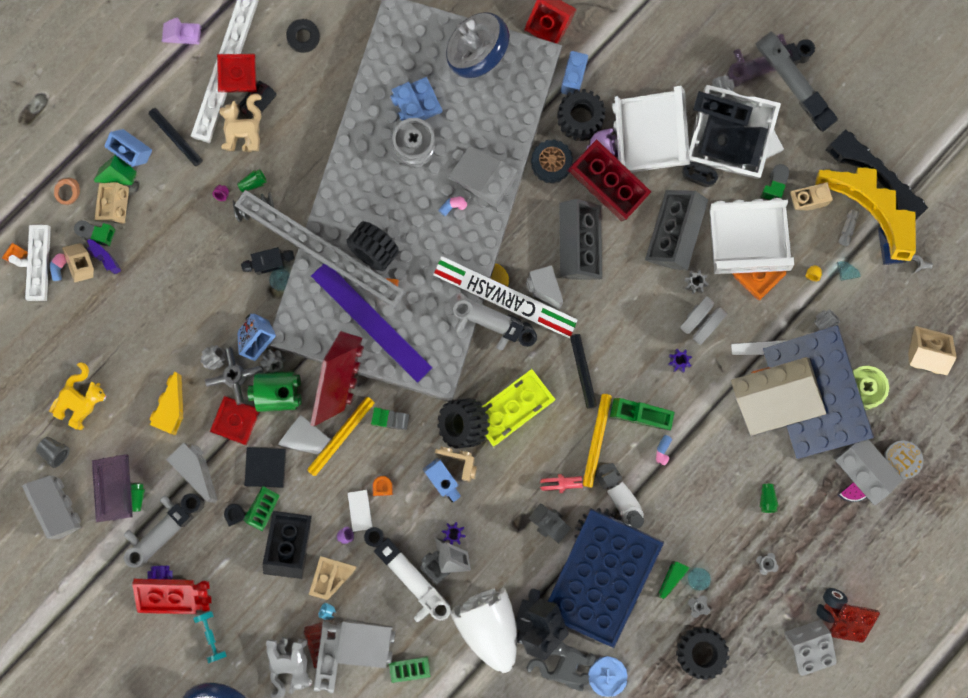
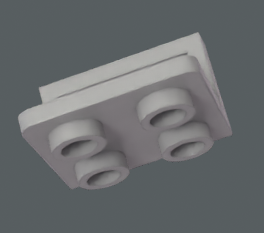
M822 620L784 632L786 640L794 651L797 669L801 676L836 664L831 632Z

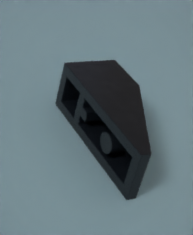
M698 91L693 110L740 126H748L753 107Z

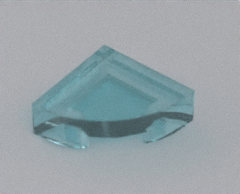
M837 262L841 281L861 277L858 269L848 264V262Z

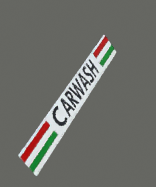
M441 256L434 272V276L569 339L577 323V319Z

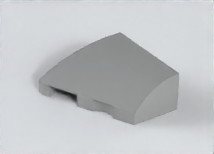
M300 415L278 445L319 455L331 439L315 426H311V423Z

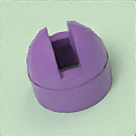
M344 527L340 529L337 533V540L342 544L353 541L354 533L351 528Z

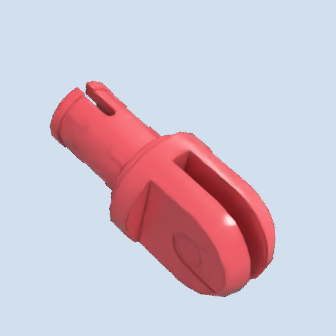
M558 474V478L540 480V483L559 482V485L540 487L542 491L559 490V493H563L565 489L583 488L582 483H574L582 482V476L564 478L562 474Z

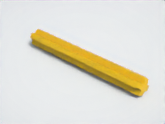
M609 394L601 395L582 483L584 487L592 488L612 399V396Z
M365 397L309 466L307 471L311 475L316 476L371 409L375 402L370 397Z

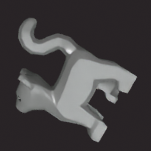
M282 637L278 644L276 640H267L266 646L269 669L271 671V682L278 688V692L270 694L271 698H283L286 689L284 684L278 679V674L290 673L293 675L289 694H292L295 690H302L312 684V680L306 672L307 658L304 652L308 639H299L298 642H294L292 652L287 651V645L291 641L290 638Z

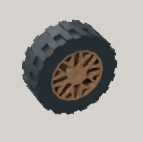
M554 139L545 140L538 147L536 146L531 159V168L534 171V175L545 183H555L565 179L570 173L567 169L573 164L572 152L568 149V146Z

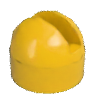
M813 265L808 268L805 276L811 281L818 282L821 279L822 270L819 266Z

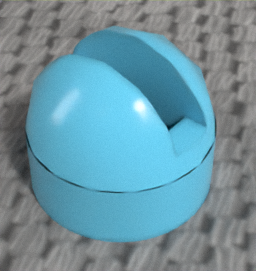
M324 603L319 610V618L331 620L334 618L332 614L336 613L335 608L328 603Z

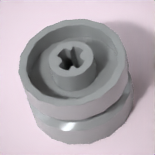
M408 118L401 121L395 127L392 134L393 146L397 158L402 163L409 166H421L433 157L435 152V136L431 126L426 121L419 118Z
M708 296L692 309L687 315L685 322L680 326V329L686 334L691 333L697 326L699 329L693 335V340L699 345L707 339L728 314L721 307L716 308L712 314L708 313L714 306V301Z

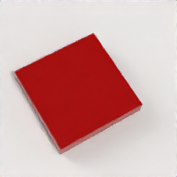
M217 54L218 92H256L255 54Z
M224 396L210 432L247 446L260 412H257L255 407L245 403L236 405V400Z

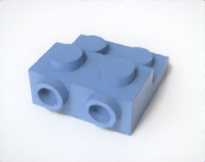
M427 77L411 84L407 82L392 89L393 95L390 98L393 105H398L400 109L398 115L401 121L408 118L426 120L442 113V108Z

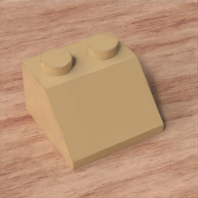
M915 326L908 353L910 366L929 370L935 374L948 375L957 358L953 336Z

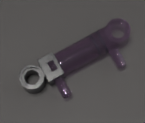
M777 35L796 66L798 63L808 62L815 52V45L811 40L803 39L799 41L797 46L794 43L787 45L784 35ZM736 49L733 53L737 63L731 65L726 76H729V80L733 79L734 86L737 87L745 81L774 72L776 69L770 66L764 56L745 62L741 50ZM800 49L806 50L807 54L802 53ZM733 72L739 73L741 77L734 76Z

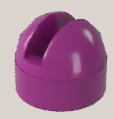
M218 185L214 188L212 195L219 201H225L229 195V189L225 185Z

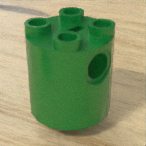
M294 371L255 373L253 385H248V400L254 401L257 412L297 410L299 405H302V395L298 394V386H301L300 374L296 375ZM283 387L289 390V395L283 393Z

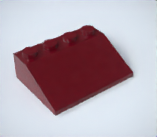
M340 331L322 363L311 426H316L343 412L347 404L351 405L354 397L351 391L355 388L357 382L355 373H358L361 362H358V358L362 356L364 346L361 345L362 337Z

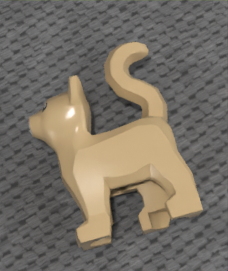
M252 94L247 98V108L254 114L252 119L237 120L239 105L235 101L220 108L219 112L225 119L223 129L226 143L222 144L223 150L235 151L237 138H245L242 151H259L261 111L254 105V101L261 100V95Z

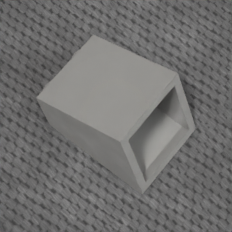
M353 620L343 621L336 663L386 668L387 663L391 664L393 652L389 650L390 643L394 644L396 632L392 631L393 626Z

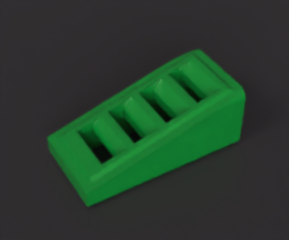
M262 486L243 521L263 531L280 495ZM264 494L272 497L271 501L263 498ZM261 501L268 504L267 508L260 505ZM257 509L264 511L263 515L257 513ZM254 516L260 519L259 522L253 520Z
M672 561L657 596L665 599L690 567L677 561Z
M428 656L391 662L389 664L392 683L431 677ZM422 662L424 672L421 674L418 663ZM413 663L415 665V675H412L411 664ZM403 665H407L408 676H404ZM395 666H399L400 677L398 678L396 676Z

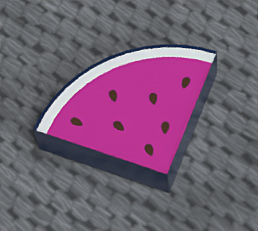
M854 482L838 494L841 499L849 502H858L867 498Z

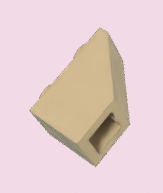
M828 183L790 192L795 210L809 211L826 207L833 201Z
M82 243L63 247L62 250L74 283L93 278L94 268L89 254Z

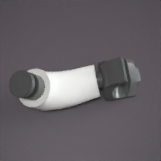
M604 463L599 466L595 477L601 487L607 489V493L616 505L623 522L634 528H640L644 524L643 511L633 493L621 481L622 476L614 463Z

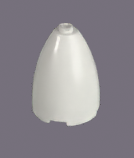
M495 588L468 598V601L463 603L462 607L456 605L450 611V614L469 647L480 659L496 671H501L502 673L510 671L516 659L517 629L512 605L506 589L501 588L499 592H496Z

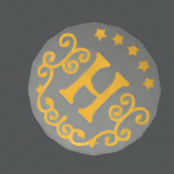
M904 440L894 442L884 452L883 457L903 479L913 478L919 474L923 467L924 459L922 452L912 442Z

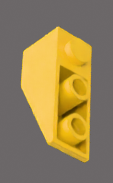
M174 372L166 382L167 388L165 393L163 392L158 399L159 406L157 410H154L150 416L151 426L172 435H176L183 420L182 377L179 373Z

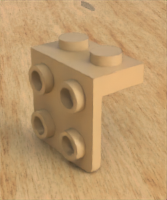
M440 447V450H435L437 456L465 462L462 481L470 483L471 479H475L477 466H474L475 458L472 457L471 453L460 451L457 454L447 447Z

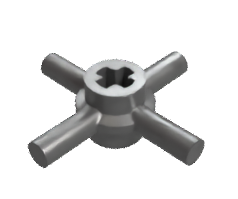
M226 348L225 354L228 367L224 370L223 375L205 379V384L209 387L225 383L227 386L232 387L236 405L244 404L241 385L245 382L246 377L255 375V373H263V367L261 365L244 370L241 366L236 365L232 348ZM233 373H236L238 376H235L236 379L233 380L231 376H233Z

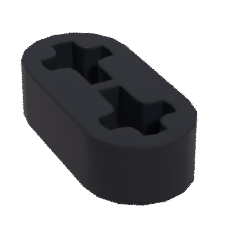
M695 162L685 165L682 171L685 179L704 187H712L718 180V174L715 170ZM691 167L694 168L695 173L689 175L688 170ZM710 174L711 178L714 180H710V182H707V178L704 176Z

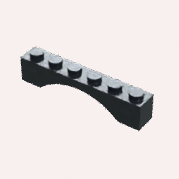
M845 129L827 147L826 151L838 163L850 164L859 168L877 169V180L886 189L896 190V210L915 212L916 221L929 208L925 205L926 203L922 198L917 197L907 184H903L898 179L896 173L889 171L884 166L881 159L876 158L870 153V149L866 145H862L852 132H848Z

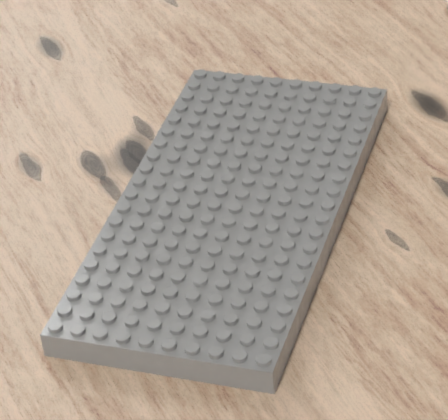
M382 0L306 229L383 278L399 280L398 287L404 290L405 294L394 309L338 273L432 369L417 383L311 277L324 263L300 248L298 249L272 326L276 337L268 346L323 363L326 354L340 331L363 338L361 345L364 346L362 356L358 358V362H361L356 374L448 402L454 398L477 323L468 320L461 333L455 331L460 318L456 317L450 307V299L453 295L459 293L482 305L484 299L434 276V272L441 256L491 279L561 55L562 45L509 30V45L501 61L491 71L480 77L463 78L455 74L449 67L446 60V49L457 25L468 19L467 17L409 0ZM427 77L442 108V113L424 120L431 126L434 132L435 152L427 163L421 166H409L402 163L394 151L392 134L395 127L401 122V119L398 115L400 109L398 105H393L390 96L393 95V88L407 82L411 84ZM469 146L502 160L518 170L516 180L497 208L449 179V175ZM461 196L467 202V207L464 210H460L458 207L452 208L446 216H443L438 211L449 198ZM361 221L372 223L382 229L393 239L399 249V254L384 271L373 269L361 261L350 250L346 239ZM461 303L457 308H462L465 304Z

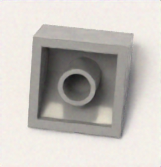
M552 265L529 272L526 282L528 292L532 293L533 297L557 310L561 309L563 299Z

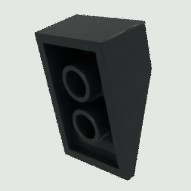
M273 511L262 563L263 574L303 579L312 516Z

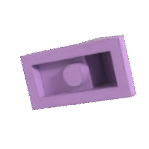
M174 18L164 23L162 42L199 44L201 26L200 24L181 23L179 18Z

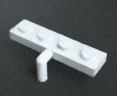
M29 225L28 259H19L14 255L9 256V261L14 265L27 267L25 296L27 301H47L51 232L49 225Z

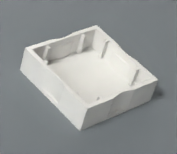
M706 85L703 90L704 93L753 107L748 126L743 127H764L768 129L758 166H737L698 153L709 117L698 112L689 143L690 162L755 179L761 178L768 153L769 138L774 130L781 103L758 97L742 96L730 90ZM720 135L718 137L719 145H723L725 143V137L723 135Z

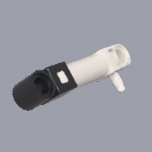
M378 527L367 529L364 535L365 542L369 546L376 547L374 552L386 566L388 565L424 606L414 617V620L419 622L429 613L436 620L447 619L450 615L451 606L446 599L424 578L390 538L385 540V533L382 529ZM373 531H377L380 534V539L376 543L370 540V534ZM440 604L444 605L447 609L446 614L442 616L438 615L435 610L436 606Z

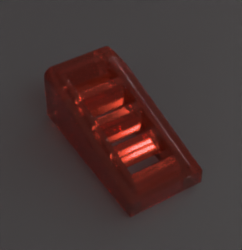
M323 622L304 627L314 669L317 668L318 660L316 657L319 654V651L315 652L314 649L320 647V642L313 644L312 641L321 639V633L312 636L311 634L319 631L322 632Z

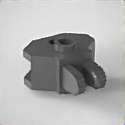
M541 503L528 518L538 527L537 531L545 538L547 536L551 537L558 544L571 529L561 519L563 516L557 510L553 509L551 511Z

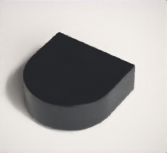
M230 504L224 511V517L229 527L243 521L246 516L243 507L238 504Z

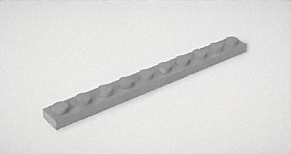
M245 190L234 205L245 214L394 309L404 296V290Z

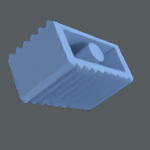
M570 52L561 87L562 94L567 95L569 92L573 94L576 89L580 92L588 60L587 54Z
M124 129L111 131L104 145L105 148H108L119 158H122L123 161L128 162V165L131 164V167L147 163L152 152L151 148Z

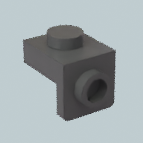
M437 550L433 554L429 552L424 556L420 568L436 586L450 574L440 572L439 552Z

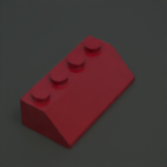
M597 139L567 169L621 222L627 220L651 193Z

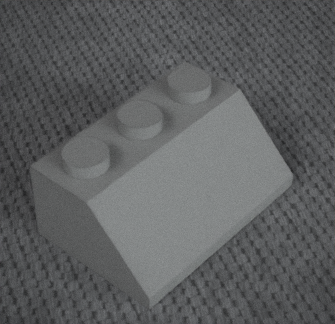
M869 439L850 444L833 458L874 506L888 496L903 480Z
M50 475L22 485L47 539H61L81 528L79 524L81 522L80 517L76 512H73L71 508L72 501L68 495H65L62 489L64 485L60 478Z

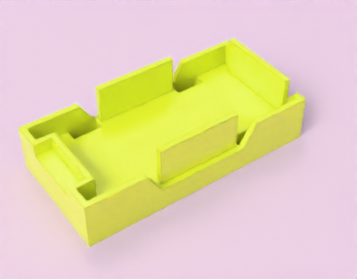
M532 369L482 406L486 408L490 403L492 404V407L485 412L489 416L487 420L490 423L489 427H487L488 435L485 436L493 448L556 400ZM520 381L523 382L521 385H519V387L515 388L514 385L518 384ZM537 406H542L538 411H533ZM510 428L511 431L504 436L502 433Z

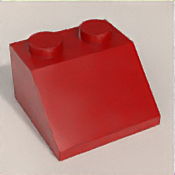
M537 0L524 30L542 40L558 44L569 27L577 9L561 0Z

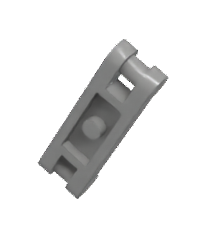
M323 621L314 683L315 692L326 690L328 693H334L338 665L336 659L342 623H337L336 625ZM328 632H334L335 638L327 637ZM321 679H329V682H321Z

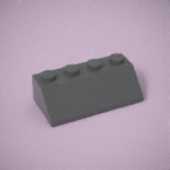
M666 190L645 260L670 269L688 270L708 199L697 191Z
M580 199L559 203L560 277L572 280L602 279L601 205Z

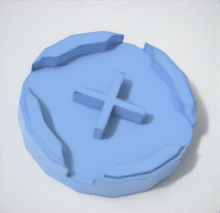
M599 657L595 660L594 665L589 668V684L600 696H616L627 685V670L623 663L615 657Z

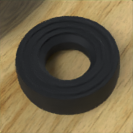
M297 19L289 25L286 38L293 50L307 53L317 47L320 33L318 27L312 21ZM298 31H309L310 38L306 42L298 41L296 39Z

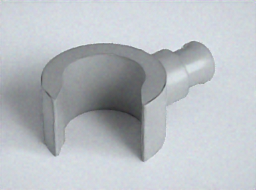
M913 255L911 259L915 260L918 264L917 269L913 273H917L921 269H932L933 267L932 262L923 261L918 255Z

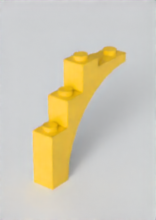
M857 168L855 173L819 170L815 185L828 183L829 189L842 193L861 204L874 216L883 229L889 244L891 259L911 261L916 252L915 212L896 210V190L877 188V169Z

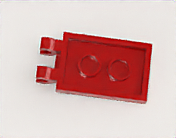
M133 580L132 586L137 613L197 614L198 610L210 611L209 604L212 603V598L208 595L207 590L210 589L209 581H201L198 584H194V580Z

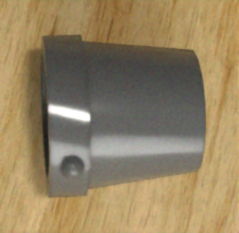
M45 437L38 444L36 452L48 465L56 468L66 460L70 448L50 437Z

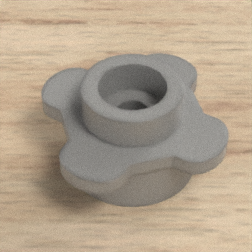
M773 553L756 558L762 575L772 571L776 572L779 568Z
M705 596L689 599L688 605L691 608V615L697 618L699 615H708L710 613Z

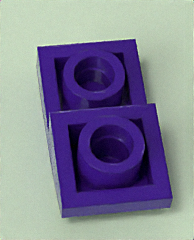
M87 240L89 244L87 249L92 258L95 257L102 261L107 271L110 270L114 274L121 272L119 265L111 254L95 241Z

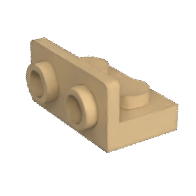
M117 182L99 183L94 220L98 222L115 221L120 224L125 223L129 188Z

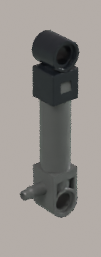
M772 31L755 43L760 53L770 66L776 69L800 101V106L809 117H812V122L822 133L838 121L835 113L828 107V104L819 92L812 88L789 57V52Z

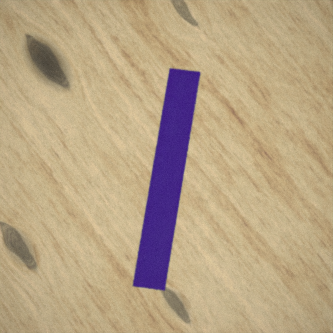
M323 264L311 275L417 383L432 369L335 270Z

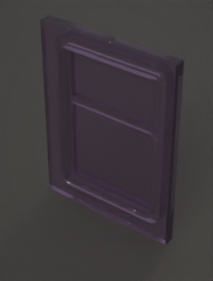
M129 454L92 460L96 523L132 518Z

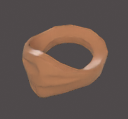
M63 178L57 182L54 188L56 200L64 205L74 203L80 194V185L74 178ZM65 184L70 185L73 192L71 199L68 201L62 200L59 196V189Z

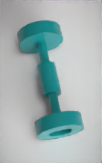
M213 611L193 618L195 623L201 621L204 623L206 630L204 633L208 645H211L214 654L206 658L208 663L227 657L226 651L217 653L214 644L216 640L212 629H209L207 619L214 617Z

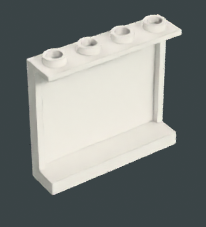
M682 86L674 87V91L621 100L618 96H615L613 112L616 114V121H614V130L617 132L615 148L618 150V157L616 158L630 172L690 164L686 96Z
M774 198L770 201L755 199L751 202L735 200L731 203H725V201L711 203L709 214L714 274L791 271L794 266V257H791L786 211L788 200Z

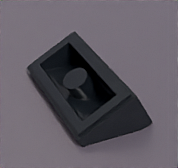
M260 80L256 84V92H249L238 104L239 111L249 119H252L254 116L246 105L247 98L250 95H261V100L254 101V105L261 113L277 95L269 85Z

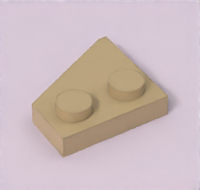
M320 556L309 595L329 600L353 574L357 566Z

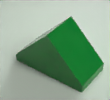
M114 155L99 168L94 182H117L122 185H132L137 172L117 155Z

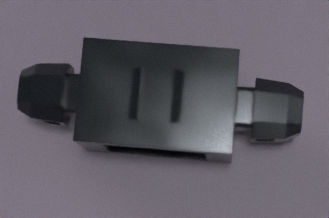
M279 247L250 254L252 261L242 262V271L247 273L253 272L254 269L257 275L284 269V261L290 262L295 259L293 250H286L282 253Z
M533 588L528 594L529 600L522 599L515 622L516 629L519 630V633L517 632V643L523 644L521 639L533 627L527 611L540 598V591Z

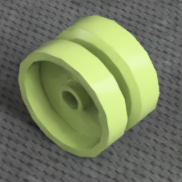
M861 366L854 369L853 372L865 410L877 407L883 403L889 392L888 379L884 373L872 366Z

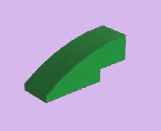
M614 398L610 417L671 431L675 412L642 402Z

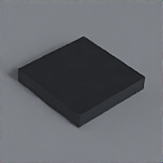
M247 447L244 486L284 488L286 449Z

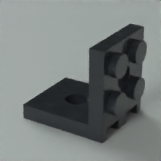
M709 116L698 153L737 166L757 167L768 129L764 127H743ZM720 135H723L725 137V143L723 145H719L718 143V137Z

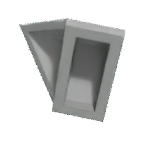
M435 537L441 573L471 570L467 551Z

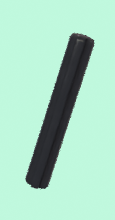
M152 108L148 115L194 166L201 164V157L156 108Z
M574 334L570 337L586 408H595L597 403L581 335Z

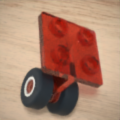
M835 588L826 589L823 595V600L826 604H819L816 611L819 618L825 622L834 623L830 629L833 638L860 643L866 640L880 615V612L875 609L848 605L847 596Z

